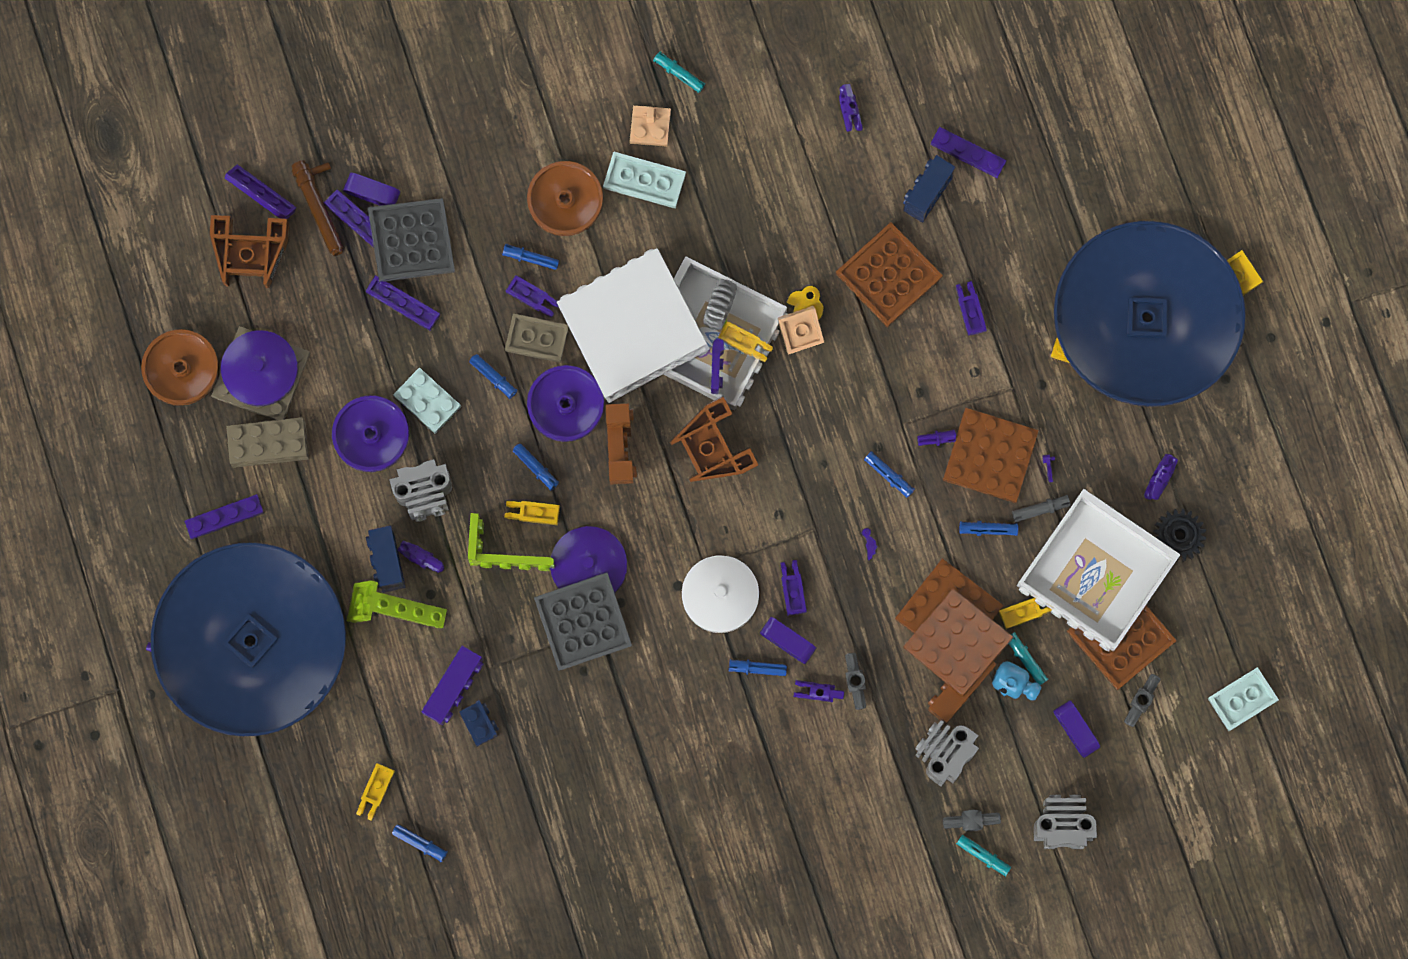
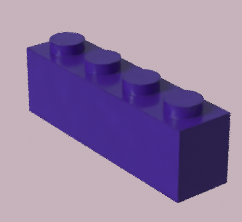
M461 646L421 711L422 714L442 726L445 722L448 723L453 716V708L455 706L458 707L463 700L461 695L464 690H469L474 681L472 677L475 672L478 674L484 665L482 657Z

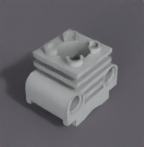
M433 459L417 467L397 469L399 477L389 479L397 502L402 506H407L411 520H416V522L427 519V516H441L445 514V511L449 510L445 496L451 492L452 483L446 464L437 466ZM440 481H445L443 485H437ZM403 491H408L406 495H400Z
M942 720L938 724L934 722L928 730L927 734L929 737L927 739L922 738L916 747L918 751L916 756L918 758L922 753H925L922 759L923 762H926L929 757L931 758L926 768V773L939 786H942L946 780L954 783L962 772L963 766L973 758L979 749L973 744L978 737L977 734L965 726H957L948 735L947 732L950 726L947 725L942 731L941 727L944 723ZM957 734L963 735L964 738H965V740H964V741H959V740H957V739H956V735H957ZM933 765H938V766H940L941 769H942V772H939V773L935 772V771L933 770L932 766H933Z
M1049 795L1043 802V806H1046L1043 810L1044 815L1040 816L1034 823V841H1044V849H1055L1058 847L1084 849L1087 846V841H1093V838H1097L1096 820L1089 814H1083L1086 811V806H1083L1086 803V798H1081V795H1070V798H1061V795ZM1041 822L1048 823L1049 830L1043 829ZM1080 823H1087L1088 830H1084L1081 827Z

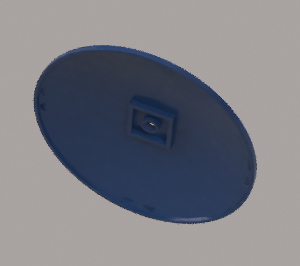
M1138 221L1118 225L1101 232L1085 243L1074 254L1063 271L1057 286L1054 301V324L1058 341L1065 357L1078 375L1090 386L1102 394L1123 403L1146 407L1166 406L1180 403L1199 395L1216 383L1226 372L1242 342L1245 327V304L1239 281L1233 269L1222 254L1208 241L1190 230L1177 225L1156 221ZM1148 313L1152 316L1153 320L1145 322L1142 319V315Z
M238 543L223 546L207 552L189 563L174 577L163 593L156 608L151 629V653L155 672L171 701L185 715L198 724L219 733L242 737L267 735L281 731L301 721L313 712L325 699L336 682L344 659L346 631L342 610L335 593L325 578L310 563L298 555L280 547L261 543ZM248 636L255 637L256 642L253 646H246L245 639Z

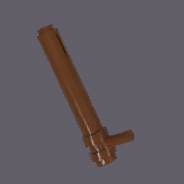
M305 160L292 164L291 172L293 177L297 179V186L301 188L329 253L333 256L342 254L344 247L317 189L314 177L316 174L330 170L329 162L310 168Z

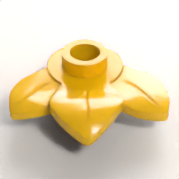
M807 286L802 291L793 292L787 300L788 304L795 306L794 312L814 306L818 320L823 313V305L819 301L820 293L814 286ZM808 292H812L814 294V297L812 299L807 298Z

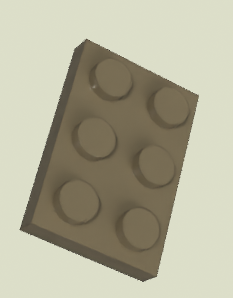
M513 314L505 351L561 363L569 326Z

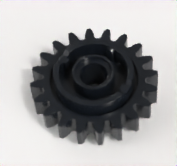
M1174 509L1173 515L1167 511L1165 513L1166 518L1163 516L1159 518L1162 523H1155L1158 529L1153 530L1152 533L1158 535L1155 538L1179 553V557H1181L1183 562L1186 561V556L1192 560L1194 558L1193 553L1198 555L1200 553L1198 548L1203 549L1204 544L1200 542L1206 540V537L1201 535L1206 532V529H1200L1203 522L1197 523L1196 521L1199 516L1197 515L1192 518V511L1185 515L1184 509L1181 510L1180 514ZM1181 531L1184 534V539H1177L1175 532Z

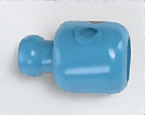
M1008 661L1002 662L992 681L993 687L1000 691L1003 696L1008 695L1014 699L1019 698L1023 693L1028 699L1035 700L1041 690L1040 684L1029 681L1030 676L1025 669Z

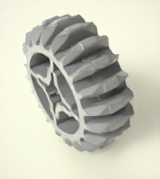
M720 279L716 284L703 319L704 325L708 326V328L720 330L724 325L737 290V285L732 281Z

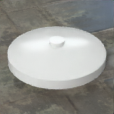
M729 556L705 558L691 568L684 580L682 601L685 611L696 625L707 631L715 633L734 631L746 624L756 611L759 601L757 580L749 567L738 559Z

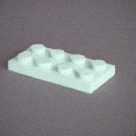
M613 152L603 189L676 209L686 171Z

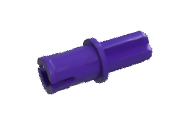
M955 430L935 431L934 434L917 436L919 446L929 444L939 446L943 443L956 441Z

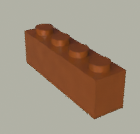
M993 662L964 697L945 683L941 687L943 692L938 697L934 695L929 701L930 707L928 711L946 725L995 668L996 663Z

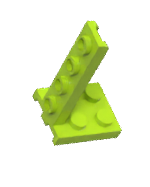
M471 513L468 546L470 566H478L479 564L482 568H492V565H498L501 569H511V566H518L521 570H530L531 567H537L540 571H550V568H554V560L551 557L479 554L483 550L480 534H484L483 519H480L479 514Z
M375 581L354 584L347 616L348 622L371 620L372 612L435 628L442 629L444 627L447 609L376 592L378 582Z

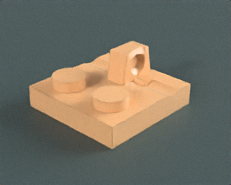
M633 105L630 144L667 147L671 109Z
M814 306L777 318L788 354L824 343Z

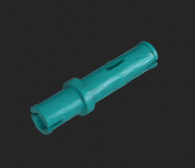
M661 51L655 56L654 62L666 69L668 74H673L697 91V93H700L706 83H703L678 65L676 60H671Z
M1015 632L1012 633L1013 639L1009 645L1015 652V657L1018 656L1036 683L1042 685L1049 679L1028 652V647L1023 645Z
M964 835L956 843L971 855L987 864L986 867L989 869L990 867L1005 877L1011 869V866L997 858L998 855L991 854Z

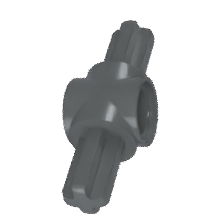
M848 653L845 655L848 670L845 673L849 693H852L855 709L862 710L866 708L863 691L866 690L863 671L859 670L856 653ZM852 677H859L861 684L854 686L851 684L850 679Z
M1150 674L1143 688H1139L1130 703L1132 708L1124 720V723L1128 726L1134 727L1141 714L1146 713L1155 697L1153 693L1160 682V678L1157 675ZM1138 696L1146 697L1147 704H1139Z
M980 810L963 811L961 816L943 818L945 829L962 827L965 832L979 831L983 829L984 825L1001 823L1000 813L982 814Z

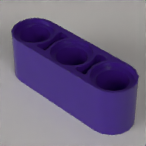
M350 173L343 189L345 193L379 206L396 204L401 193L400 190L356 173Z
M773 617L769 618L760 631L763 637L803 664L808 662L817 649L812 643Z
M1070 700L1053 710L1056 718L1083 758L1100 748L1097 739Z

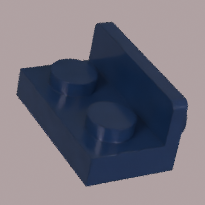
M478 700L475 704L459 711L477 747L497 737L496 731L499 729L494 720H489L487 714L490 712L485 703L481 704Z

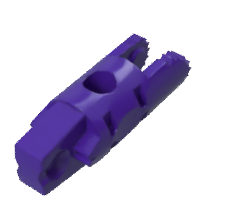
M844 84L839 88V101L846 131L852 130V119L855 129L861 131L863 127L856 96L852 92L851 85Z
M1166 454L1160 461L1144 493L1145 499H1159L1177 464L1178 459L1174 456Z
M402 541L398 552L409 559V561L437 573L444 571V565L441 561L434 558V554L406 541Z
M795 681V685L810 687L809 694L794 692L793 697L833 702V698L844 699V691L835 690V685ZM817 689H822L823 693L817 695L816 691Z

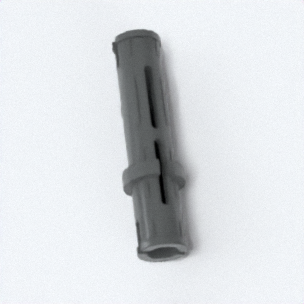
M1068 495L1052 500L1048 498L1045 502L1013 510V519L1016 523L1050 512L1052 514L1055 510L1070 507Z

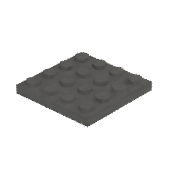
M443 198L368 207L379 282L454 273L455 269Z
M608 573L534 597L558 671L632 646Z

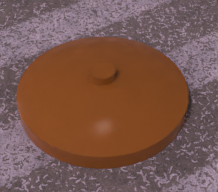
M560 161L547 165L534 176L528 188L527 203L532 218L543 230L558 236H572L587 230L597 220L602 210L603 193L599 180L587 167L576 162Z
M180 329L163 333L150 343L142 359L141 371L145 385L156 398L167 404L180 406L195 403L211 391L218 377L219 363L215 350L203 336L193 331Z

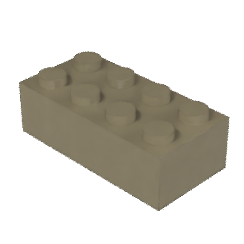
M303 418L226 426L229 461L233 468L309 459L306 422Z

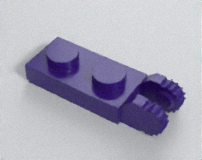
M515 275L506 289V293L537 311L540 310L549 317H552L554 313L542 306L544 301L546 300L554 307H559L557 300L548 296V293Z
M972 281L967 282L970 296L964 297L961 285H956L958 302L968 336L987 331Z
M721 338L714 339L712 344V394H718L719 388H723V377H719V370H723L724 359L720 358L724 354V341Z
M797 560L792 561L794 575L787 576L785 562H781V579L787 616L807 613Z

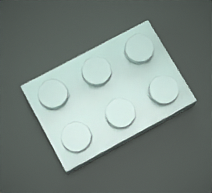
M418 368L393 394L400 403L434 434L461 408V405L421 368Z
M1258 667L1208 698L1228 731H1231L1279 700Z

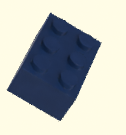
M938 155L934 159H929L924 167V174L918 175L914 182L913 190L909 189L904 197V212L922 223L952 180L955 172V166Z
M386 526L368 530L369 536H366V542L369 550L373 553V555H370V561L373 569L377 572L373 574L374 581L378 582L377 588H381L383 593L406 588L395 533L392 527Z

